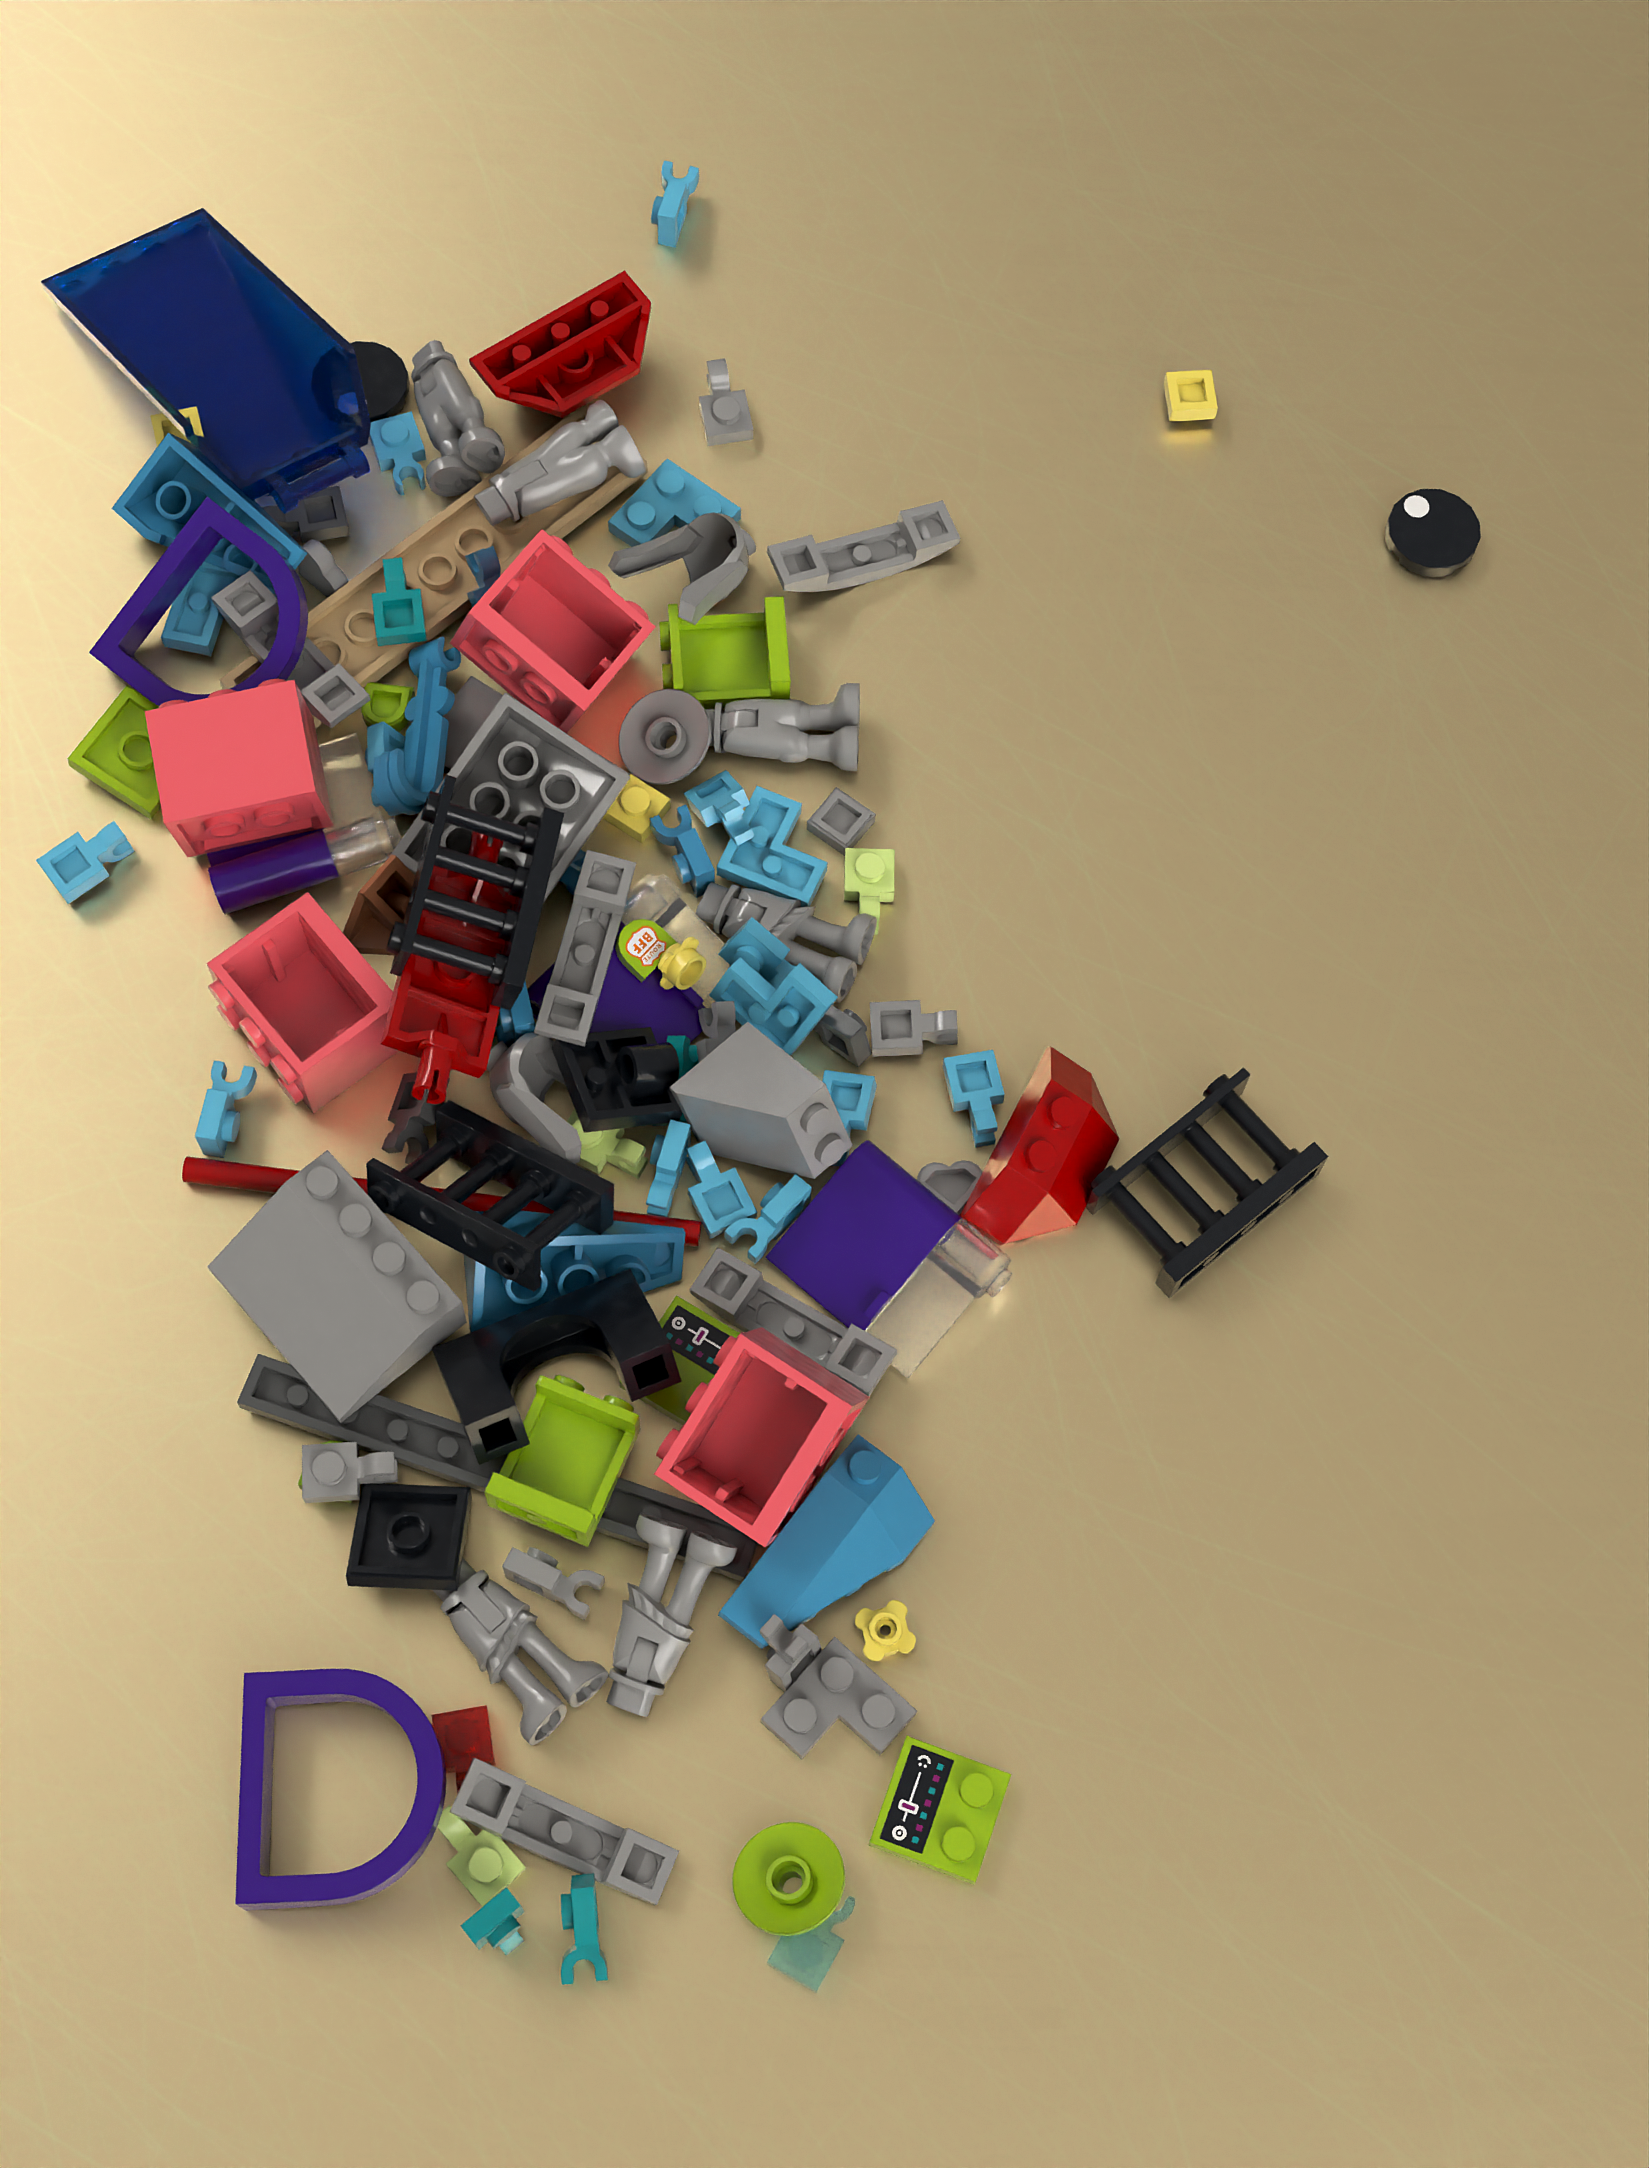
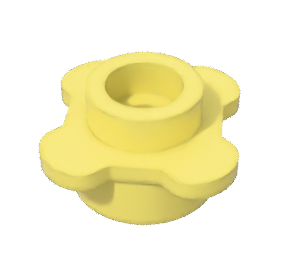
M690 936L686 938L682 945L680 943L671 945L662 954L658 963V969L662 971L663 977L660 981V986L668 990L673 986L679 990L688 989L704 973L706 959L696 951L699 941L695 937Z
M892 1600L888 1602L886 1607L873 1611L869 1608H863L856 1614L855 1626L862 1631L865 1643L863 1654L870 1661L878 1662L884 1656H891L898 1651L907 1654L913 1650L916 1637L908 1630L905 1620L908 1610L901 1601ZM888 1626L891 1632L889 1635L884 1636L880 1633V1628Z

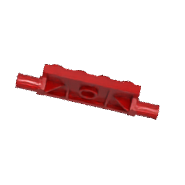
M472 831L468 855L497 864L504 841L492 838V842L487 843L489 836ZM433 867L428 889L505 913L506 909L513 910L516 897L509 895L503 887L441 867ZM424 909L422 910L417 929L418 934L494 957L496 953L503 954L505 940L499 939L497 932ZM411 954L401 975L397 976L381 1045L421 1058L415 1084L411 1091L412 1096L421 1101L424 1090L428 1089L426 1103L439 1104L445 1101L451 1069L479 1079L486 1071L500 1007L491 1005L495 985L487 983L488 977Z

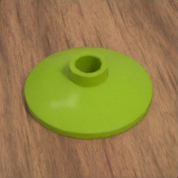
M799 1822L776 1824L757 1833L741 1850L733 1870V1893L743 1915L757 1928L779 1936L802 1934L821 1925L838 1906L845 1887L843 1859L834 1842L821 1830ZM796 1877L802 1880V1885L798 1891L794 1893L783 1891L784 1883L788 1879Z

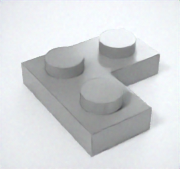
M834 1637L761 1718V1723L801 1760L838 1719L880 1756L912 1720L917 1710Z

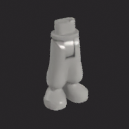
M598 400L589 406L584 420L569 422L562 426L539 448L500 474L489 479L490 487L474 495V499L486 519L494 526L509 517L515 522L520 519L519 513L522 517L531 515L563 499L600 485L606 479L608 468L611 466H616L629 478H636L645 473L646 470L638 448L627 429L623 425L619 426L612 408L604 400Z

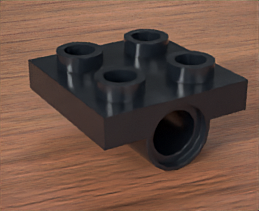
M651 1027L589 1033L585 1047L558 1039L555 1040L551 1049L584 1133L670 1123V1119L679 1121L683 1113L669 1088L679 1078L680 1068L677 1052L669 1042L657 1043Z

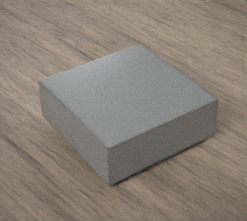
M836 787L807 821V830L845 856V848H853L875 822L876 814Z

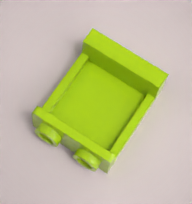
M784 596L764 597L763 613L705 615L696 625L678 617V604H668V621L659 622L661 651L670 650L671 663L662 664L663 689L684 691L697 699L704 709H715L716 703H722L723 708H725V705L729 702L746 699H790L791 679Z
M540 1375L535 1384V1398L523 1421L530 1444L508 1453L500 1473L493 1472L484 1491L488 1506L588 1547L638 1437L640 1418L638 1414L633 1412L634 1407L620 1398L605 1395L602 1400L584 1393L585 1388L571 1378L555 1375L554 1379H550Z

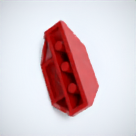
M624 270L469 359L470 365L496 397L563 418L640 373L651 313V301Z
M1053 1047L1046 1048L960 1214L963 1222L999 1245L1077 1225L1092 1191L1089 1185L1105 1169L1120 1139L1092 1074Z

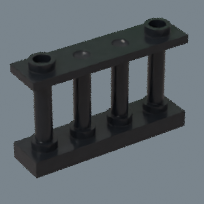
M446 775L438 793L429 791L423 807L421 820L429 822L403 923L395 921L388 940L386 951L395 954L390 974L400 976L410 955H418L488 977L487 983L495 985L491 1005L511 1010L524 987L564 813L545 807L536 825L529 822L526 827L451 803L456 778ZM445 823L519 846V852L527 854L524 867L517 865L516 869H512L440 846ZM433 867H441L509 889L508 894L516 897L513 910L506 909L505 913L428 889ZM424 909L497 932L498 938L505 940L503 954L496 953L494 957L418 934L417 929L422 910Z
M1244 1067L1230 1079L1226 1074L1218 1077L1203 1092L1205 1097L1203 1101L1119 1169L1116 1170L1112 1165L1107 1167L1089 1185L1092 1191L1086 1208L1092 1215L1110 1201L1162 1257L1159 1263L1163 1267L1155 1284L1168 1298L1172 1297L1319 1175L1329 1157L1315 1142L1301 1153L1296 1148L1290 1150L1239 1097L1243 1093L1250 1077V1073ZM1224 1110L1275 1163L1272 1169L1276 1173L1263 1184L1259 1179L1253 1181L1202 1126L1220 1111ZM1187 1140L1237 1194L1235 1200L1239 1204L1226 1215L1221 1210L1215 1212L1164 1158L1183 1141ZM1146 1171H1149L1200 1226L1197 1231L1201 1235L1188 1246L1183 1241L1176 1243L1127 1190V1187Z
M450 1100L436 1110L437 1143L405 1168L398 1171L375 1158L366 1163L368 1196L383 1213L395 1217L496 1271L504 1278L512 1280L533 1292L541 1286V1250L575 1222L601 1235L613 1225V1183ZM450 1158L471 1168L441 1193L420 1183ZM491 1179L513 1189L482 1215L461 1204ZM532 1201L538 1202L554 1211L524 1237L502 1226Z

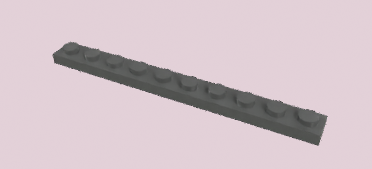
M261 1354L257 1355L237 1401L241 1409L334 1441L357 1442L360 1450L369 1453L394 1452L395 1459L400 1464L482 1492L485 1491L493 1472L500 1473L508 1456L507 1453L479 1465L462 1423L380 1395H375L340 1423L290 1364ZM622 1478L618 1479L595 1531L649 1549L648 1543L637 1534L636 1524L639 1514L643 1513L666 1519L688 1528L686 1537L675 1559L685 1561L690 1534L692 1531H699L728 1542L738 1548L732 1562L726 1566L714 1567L711 1571L739 1581L745 1579L758 1546L756 1541L701 1505Z

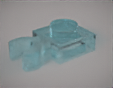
M849 1896L842 1909L834 1911L818 1927L798 1935L781 1936L767 1961V1965L817 1993L845 1941L832 1933L831 1930L834 1925L845 1922L851 1916L855 1906V1898Z

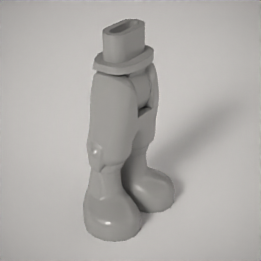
M434 340L427 343L412 358L414 369L411 378L414 383V394L418 410L430 441L440 451L442 456L431 461L427 466L426 479L432 492L440 496L449 497L464 494L480 483L482 479L478 471L493 473L503 463L505 451L500 436L493 429L484 425L482 406L473 395L466 379L458 369L453 355L445 352L440 341Z
M859 683L841 685L834 701L829 704L809 705L804 701L794 699H746L729 702L725 705L724 710L722 703H716L715 709H705L711 725L709 746H714L715 753L730 752L749 757L778 759L786 763H798L810 758L832 762L844 771H857ZM812 729L833 731L835 733L829 735H809L803 731Z

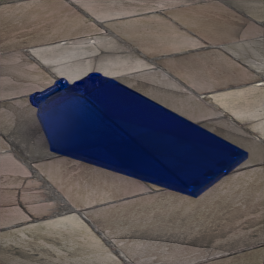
M204 208L41 281L43 290L175 427L252 501H257L265 496H272L278 508L286 514L298 508L299 501L350 476L359 478L370 472L368 460L360 448L368 444L371 422L354 347ZM197 406L204 437L192 426L190 417L185 418L178 410Z

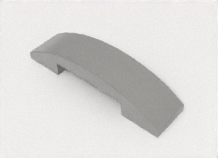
M943 500L900 511L897 522L817 544L813 536L808 535L770 545L767 547V554L784 591L819 592L853 587L903 572L958 545L961 538Z
M249 570L212 596L211 599L231 628L262 664L268 656L277 634L279 607L276 596ZM306 636L300 658L286 681L295 680L311 714L325 725L333 728L371 700L370 695L340 663L334 666Z
M591 850L586 851L574 892L573 904L534 1029L535 1034L585 1047L616 942L636 862Z
M720 1248L716 1249L689 1289L694 1297L743 1332L760 1327L766 1329L867 1396L871 1395L897 1354V1349L852 1323L847 1328L764 1281L762 1272Z
M473 1758L450 1809V1813L580 1875L594 1873L595 1881L653 1905L658 1904L679 1850L630 1828L624 1829L527 1785L523 1779Z

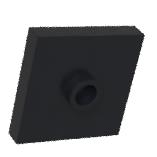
M362 1484L346 1571L348 1586L458 1591L472 1501L470 1487Z

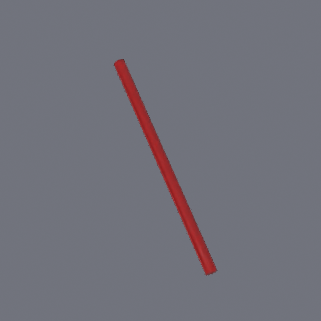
M187 1156L183 1164L182 1180L188 1183L276 1193L286 1181L300 1170ZM352 1177L368 1195L367 1179ZM430 1187L439 1193L445 1190L443 1188ZM474 1193L461 1204L474 1211H487L504 1196ZM535 1201L530 1202L521 1210L548 1214L554 1212ZM614 1210L613 1221L683 1228L685 1231L684 1245L699 1246L702 1221Z

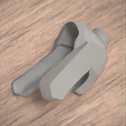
M712 512L703 514L695 518L688 526L685 525L661 537L637 546L615 551L608 566L616 575L625 579L683 558L689 573L690 584L683 588L678 617L696 625L717 602L727 598L740 585L749 571V556L756 552V545L752 537L745 530L741 529L738 522L725 514Z
M534 1032L524 1034L510 1047L503 1041H500L491 1049L487 1070L490 1072L491 1092L497 1104L513 1123L523 1127L541 1147L574 1164L580 1162L582 1144L577 1130L544 1104L545 1094L555 1079L565 1085L551 1049L555 1041L550 1037L535 1034Z

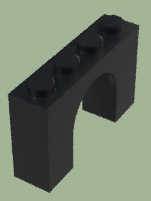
M631 1269L432 1348L448 1393L479 1465L530 1444L514 1401V1394L521 1380L532 1369L547 1360L573 1353H586L602 1357L616 1370L631 1402L682 1382L670 1342Z

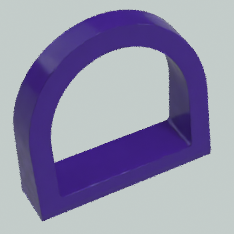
M208 497L204 499L89 651L93 657L158 706L171 700L190 702L208 698L210 695L185 693L172 688L139 662L134 654L218 542L223 538L252 558L265 571L274 587L279 607L277 634L268 656L249 678L230 689L242 691L256 688L263 681L270 679L287 680L300 658L307 635L308 607L306 595L293 566L269 543Z
M352 1669L244 1673L235 1899L237 1906L248 1911L352 1903L375 1895L400 1879L420 1858L438 1827L443 1811L447 1782L446 1765L443 1750L433 1725L422 1709L402 1689L377 1675ZM328 1702H357L373 1706L391 1716L400 1724L409 1738L415 1754L418 1778L417 1791L411 1813L398 1836L384 1851L372 1860L350 1870L328 1874L269 1876L276 1708L279 1706Z

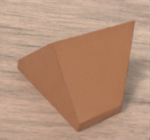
M393 854L358 892L343 930V934L360 954L395 955L387 952L386 948L395 921L403 923L415 875Z

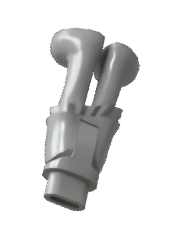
M710 882L695 914L696 918L713 924V932L725 935L729 939L753 917L790 949L784 959L794 966L801 963L838 997L835 1001L837 1003H840L846 997L854 984L857 975V964H863L877 925L876 917L866 913L856 915L848 926L831 924L813 916L816 906L801 907L800 900L786 899L756 889L743 888L741 891L740 886L732 884L728 889L713 882ZM797 936L803 937L838 953L842 957L832 958L793 940Z
M640 1513L636 1530L637 1534L648 1543L649 1551L639 1586L627 1583L629 1600H623L622 1617L613 1650L614 1668L610 1669L608 1675L614 1681L606 1702L631 1713L648 1717L655 1695H663L665 1683L671 1677L680 1657L691 1642L689 1636L694 1629L689 1626V1622L710 1571L714 1567L726 1566L732 1562L738 1548L711 1535L692 1531L688 1540L685 1561L670 1603L665 1607L660 1601L674 1560L686 1537L688 1528L666 1519Z
M464 1558L462 1559L458 1591L433 1590L443 1601L440 1609L445 1615L449 1616L454 1630L475 1657L480 1671H488L490 1684L499 1683L503 1679L519 1699L523 1707V1714L519 1725L520 1732L531 1746L543 1741L560 1725L565 1718L567 1709L565 1704L547 1689L517 1657L520 1647L547 1673L564 1699L572 1707H578L588 1701L607 1680L608 1672L602 1665L594 1661H575L568 1657L537 1627L536 1620L538 1616L529 1612L530 1606L520 1601L508 1590L489 1579L485 1570L476 1573Z

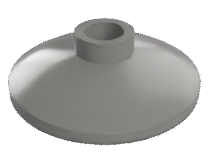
M662 689L644 696L628 711L620 728L619 751L625 766L639 779L656 785L674 783L687 777L700 765L709 748L711 725L708 714L697 699L681 690ZM677 735L675 743L666 749L667 740L671 736Z

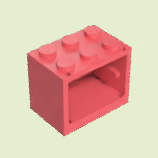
M541 529L468 612L450 644L517 701L567 734L656 626L649 621L647 613L638 604L632 601H625L611 589L610 582L602 573L593 568L588 569L576 559L565 541L557 536H550Z
M270 679L263 681L256 688L242 691L232 689L218 690L211 693L205 699L190 702L171 700L162 703L158 709L145 711L163 821L187 858L334 826L314 718L295 680Z
M308 892L206 963L214 981L208 985V988L219 1003L216 1008L232 1030L242 1029L250 1040L247 1042L248 1048L264 1068L270 1064L280 1076L277 1082L288 1098L295 1105L302 1100L313 1114L399 1052L398 1050L381 1045L393 991Z
M760 1327L748 1332H741L737 1338L731 1335L724 1342L713 1361L715 1365L720 1367L714 1378L708 1384L701 1382L695 1389L685 1406V1410L691 1413L688 1420L679 1431L673 1428L659 1447L656 1456L662 1459V1462L654 1475L763 1547H766L775 1540L808 1497L865 1406L869 1396L766 1329Z

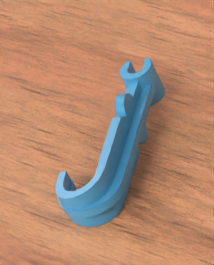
M443 636L417 646L409 653V665L414 675L418 678L417 695L408 702L405 708V717L411 722V725L406 730L404 752L400 749H395L374 758L373 784L375 793L382 807L391 814L401 812L407 815L419 814L424 807L429 791L435 792L443 781L449 721L443 715L451 710L455 701L454 693L446 687L447 673L457 669L461 663L460 651L455 647L444 651L445 638Z

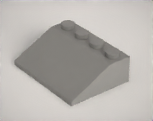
M504 693L447 774L456 778L451 803L525 827L528 822L536 825L545 807L564 813L544 902L630 779L629 775L507 693ZM444 780L441 782V784L435 791L436 793L439 792ZM422 811L391 853L397 856L414 875H416L429 822L421 820ZM445 823L439 845L468 854L472 831ZM492 837L488 838L487 843L492 842ZM503 842L497 864L516 869L517 865L524 867L527 854L519 852V846Z
M328 1150L286 1181L207 1266L209 1271L340 1423L432 1351V1348L438 1346L467 1323L463 1304L458 1296Z

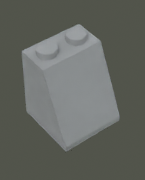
M746 1022L669 1087L687 1123L691 1124V1130L697 1142L706 1141L712 1155L815 1179L829 1166L837 1163L843 1154L853 1146L826 1084L749 1022Z

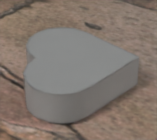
M311 539L302 546L308 554L298 565L299 574L328 598L348 583L347 577L335 564L331 552L324 544L318 540Z
M961 1160L953 1163L951 1166L934 1162L927 1164L920 1170L917 1180L960 1215L982 1174V1170L971 1161Z

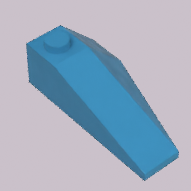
M167 433L111 508L144 538L169 547L204 499L208 497L281 553L293 566L294 570L308 554L221 467L197 446L170 433ZM225 538L218 542L204 561L239 576L251 570L265 586L274 589L269 577L260 565Z
M476 1211V1212L482 1215V1214L485 1213L486 1211ZM519 1211L502 1226L524 1237L551 1214ZM613 1221V1225L600 1235L574 1222L541 1250V1286L534 1292L512 1280L504 1278L496 1271L464 1255L470 1333L627 1269H631L642 1292L682 1279L685 1231L683 1228Z
M858 1434L824 1474L719 1611L718 1616L759 1648L763 1649L769 1644L761 1636L759 1630L773 1614L778 1616L783 1621L784 1626L791 1632L801 1623L804 1624L814 1618L817 1612L843 1596H850L861 1589L864 1583L882 1572H889L902 1564L932 1527L935 1520L903 1468Z

